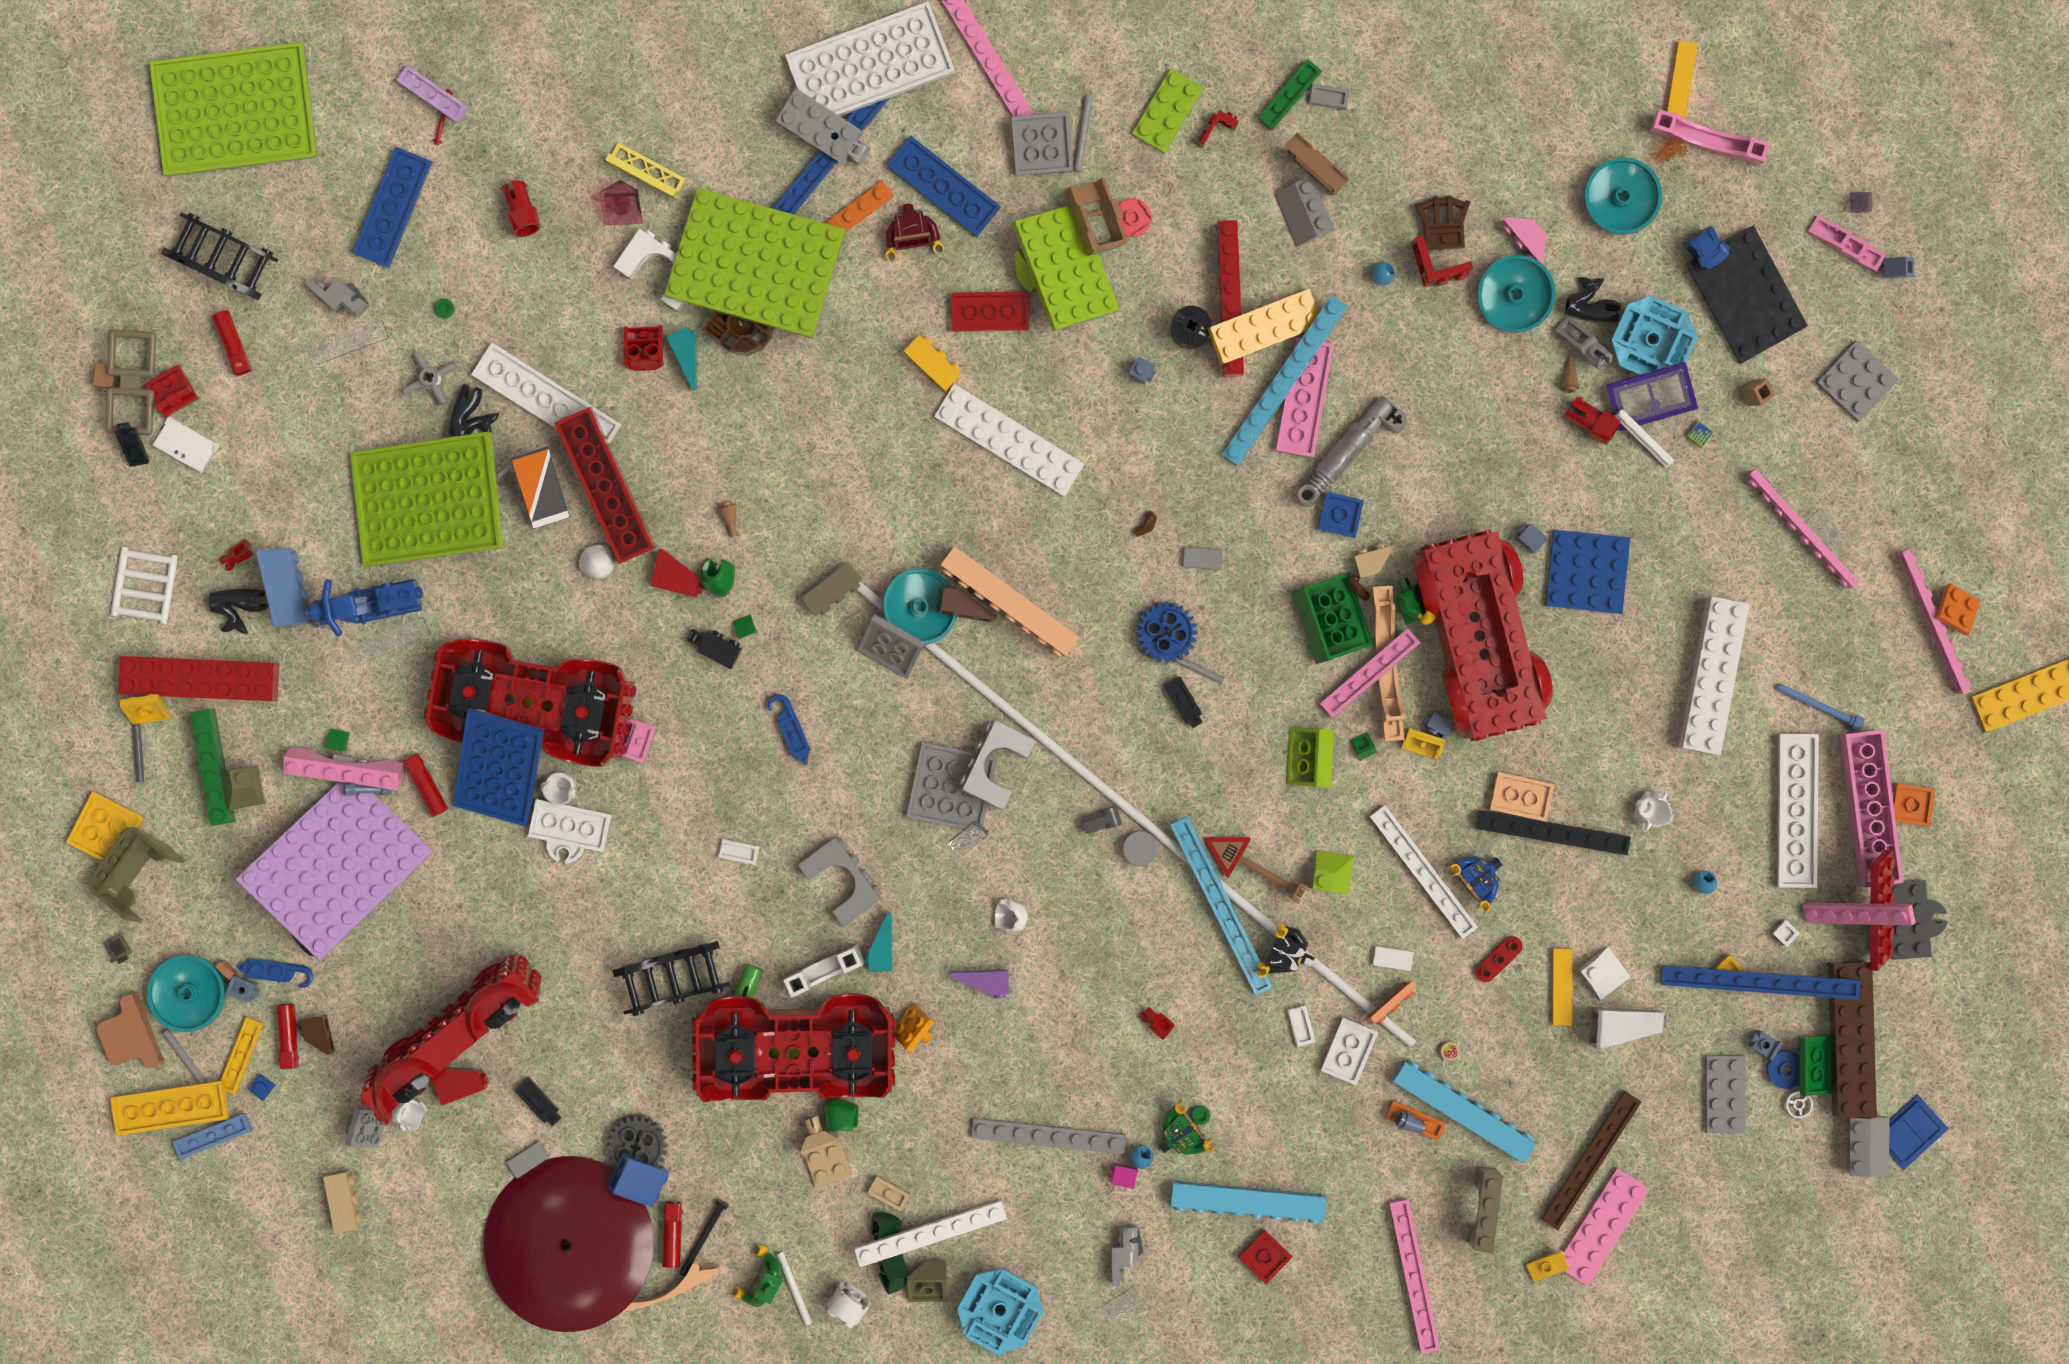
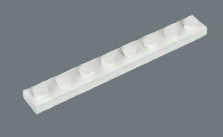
M1383 805L1370 815L1371 820L1459 936L1464 939L1478 928L1386 805Z
M997 1200L856 1246L854 1251L859 1267L1006 1220L1002 1201Z

